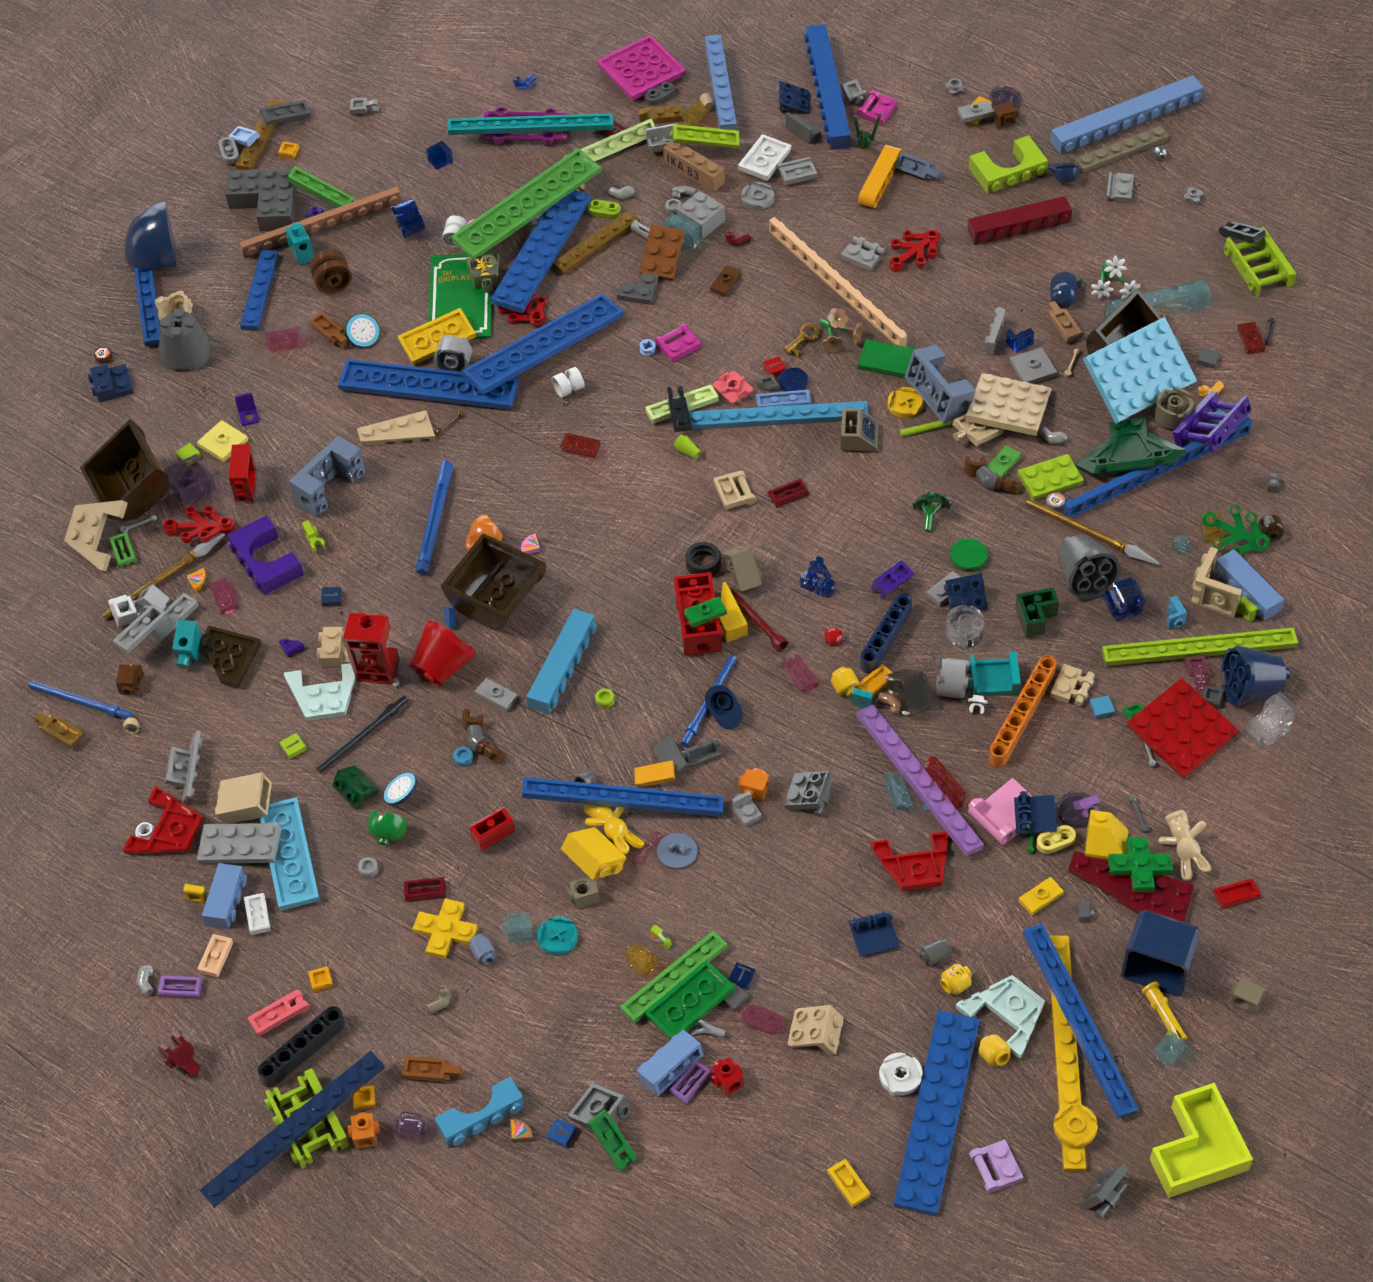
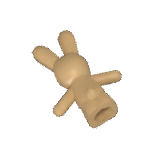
M1184 810L1167 815L1165 820L1171 829L1173 837H1160L1158 843L1160 845H1177L1176 852L1181 859V876L1183 880L1189 881L1193 876L1192 861L1196 862L1201 872L1209 873L1211 865L1201 854L1198 842L1193 839L1206 827V823L1200 821L1191 829L1187 813Z

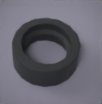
M698 542L687 549L685 554L686 568L690 574L711 572L713 576L719 571L721 567V554L717 546L709 542ZM707 554L712 556L714 561L709 565L700 566L692 562V559L697 555Z

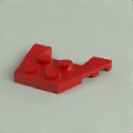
M155 786L148 799V803L165 810L151 838L148 840L130 835L123 848L124 854L187 853L203 821L202 815L184 803L181 804L173 796L167 795L161 788Z
M947 832L930 834L933 849L931 851L894 856L892 855L888 839L870 842L871 850L901 892L942 886L949 836Z

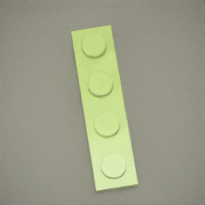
M712 385L684 393L689 411L718 402V395ZM668 399L645 407L652 424L671 418Z

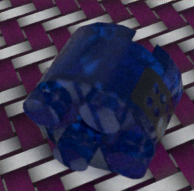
M1132 578L1123 579L1112 584L1113 589L1110 591L1106 589L1102 594V598L1115 621H1121L1129 614H1133V616L1139 615L1143 612L1142 607L1147 602L1137 580L1133 581Z

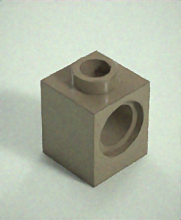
M589 876L569 882L570 890L567 891L570 903H575L576 909L600 902L595 880H592Z
M1241 977L1239 983H1234L1229 993L1232 996L1230 1004L1254 1015L1262 1000L1265 988Z

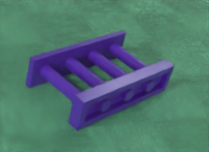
M1210 391L1172 432L1175 444L1183 448L1190 440L1208 442L1210 452L1214 453L1252 411L1248 396H1244L1238 404L1220 402L1218 393ZM1218 409L1231 410L1228 414L1216 413ZM1209 419L1221 421L1219 424L1206 423ZM1200 429L1212 431L1209 435L1197 433Z

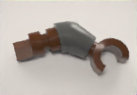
M966 456L964 472L968 476L977 477L983 487L990 490L1004 488L1003 491L1019 494L1020 482L1012 481V478L1006 477V479H1003V476H998V473H994L985 466V457H981L980 462L976 463L971 461L970 456Z
M465 708L462 713V727L467 731V745L474 752L484 753V756L500 764L506 754L494 744H490L483 735L481 728L483 727L484 714L479 715L477 719H471L470 711L468 708Z

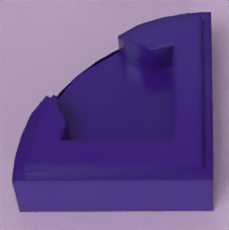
M282 639L278 641L287 657L305 649L303 643L298 640Z

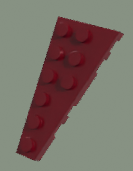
M1077 851L1073 853L1068 871L1084 882L1100 888L1101 892L1108 896L1109 894L1116 898L1118 903L1136 914L1148 910L1182 922L1185 921L1194 889V884L1163 875H1153L1154 892H1133L1131 875H1110L1108 860L1085 856V853Z

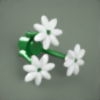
M1115 255L1113 262L1109 259L1102 264V271L1099 273L1101 280L1098 281V285H1091L1095 289L1091 294H1098L1099 300L1103 295L1107 298L1110 297L1108 292H1112L1114 289L1108 287L1110 285L1109 281L1104 283L1105 276L1108 278L1117 276L1124 285V289L1119 291L1123 294L1122 299H1125L1134 290L1139 289L1141 285H1135V280L1131 284L1126 283L1121 276V271L1127 270L1125 266H1121L1125 259L1118 261Z

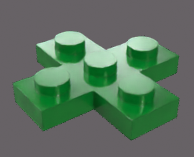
M1127 837V854L1108 855L1110 875H1131L1133 892H1154L1153 875H1172L1173 872L1171 855L1150 854L1147 837Z

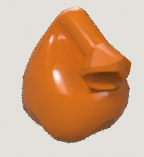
M486 514L477 517L473 521L465 543L467 550H470L483 533L499 541L502 540L503 534Z

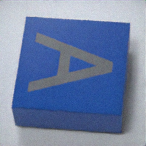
M556 1118L547 1134V1139L566 1148L576 1131V1127Z

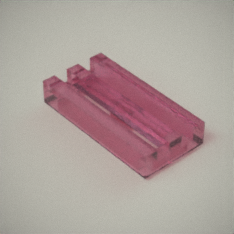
M799 654L794 659L790 658L788 662H782V667L801 693L818 686V680ZM790 666H792V667L794 668V670L797 672L798 676H799V677L802 679V681L805 683V685H806L805 687L802 685V683L800 682V680H799V679L797 678V676L794 674V672L792 671V669L790 668Z

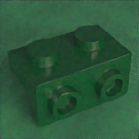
M355 765L337 770L332 786L354 809L360 807L362 800L377 796L379 789Z

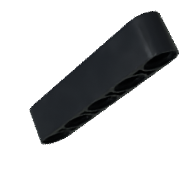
M337 1006L328 1007L265 1059L258 1067V1074L262 1084L269 1088L276 1086L336 1036L345 1026L341 1009ZM322 1031L320 1034L315 1035L316 1032ZM286 1058L289 1059V1060L286 1061V1062H281L282 1060H284V1059H286ZM273 1072L270 1076H265L267 1073Z

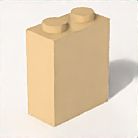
M262 772L220 781L215 815L224 824L267 816L272 782Z

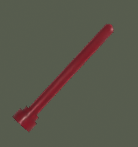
M729 588L737 605L771 639L772 647L777 652L783 651L788 646V640L783 635L776 634L734 589Z

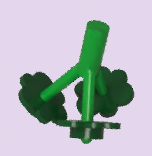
M927 492L912 503L914 510L923 509L925 513L924 531H931L933 515L940 507L951 508L952 502L945 494ZM933 502H938L937 506L932 510Z

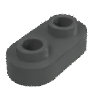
M665 82L645 93V102L648 105H657L673 97L675 94L674 85Z

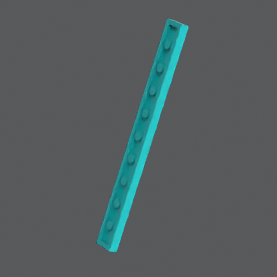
M613 113L448 119V135L613 130Z

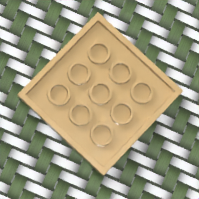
M982 373L965 421L1037 436L1052 388Z

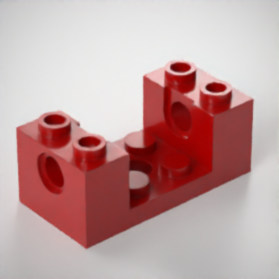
M711 572L673 577L684 656L722 651L719 618L692 628L684 615L685 609L715 598Z
M361 612L349 613L343 641L356 681L393 684L400 657L397 648L386 647L391 628L388 616L381 614L370 615Z

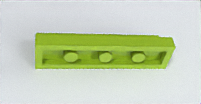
M674 124L670 133V139L677 143L735 149L739 147V131Z

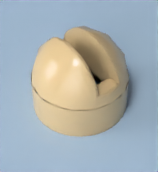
M130 717L124 721L123 731L126 734L133 735L139 731L137 719Z

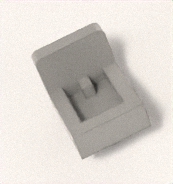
M857 79L844 83L841 86L849 104L853 102L855 104L860 103L867 94L866 90L862 91Z

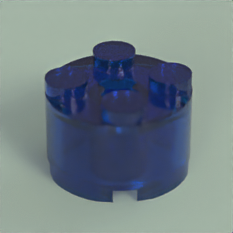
M413 198L390 207L393 215H397L395 221L399 228L402 227L400 230L404 238L426 229Z

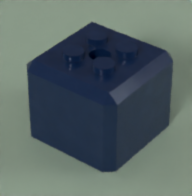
M1148 910L1139 912L1125 952L1121 976L1125 980L1147 986L1152 982H1158L1161 992L1176 997L1182 996L1195 958L1201 934L1197 926Z

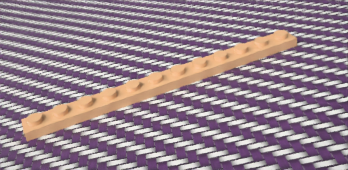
M775 217L769 220V232L892 343L907 347V334L904 330L896 326L893 320L887 318L880 309H877L869 299H866L859 290L850 285L848 280L841 277L836 270L832 269L825 260H822L814 250H811L804 241L796 237L794 232L787 229L782 222L778 221Z

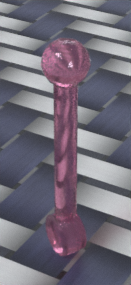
M659 831L654 832V837L640 855L636 856L635 863L639 864L656 839L661 838Z

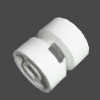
M453 215L447 218L442 235V241L446 246L459 248L451 240V236L468 225L463 217Z
M576 367L566 370L565 374L559 373L552 376L554 389L561 398L571 394V390L576 392L585 386L582 375Z

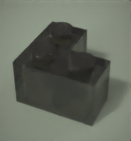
M902 669L885 675L889 694L898 695L904 715L913 716L932 709V699L927 690V678L923 671Z

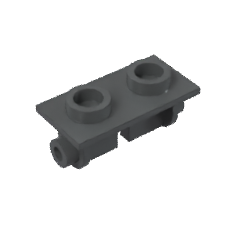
M711 738L709 741L688 749L684 748L683 751H680L687 763V768L723 755L719 747L720 742L718 738Z

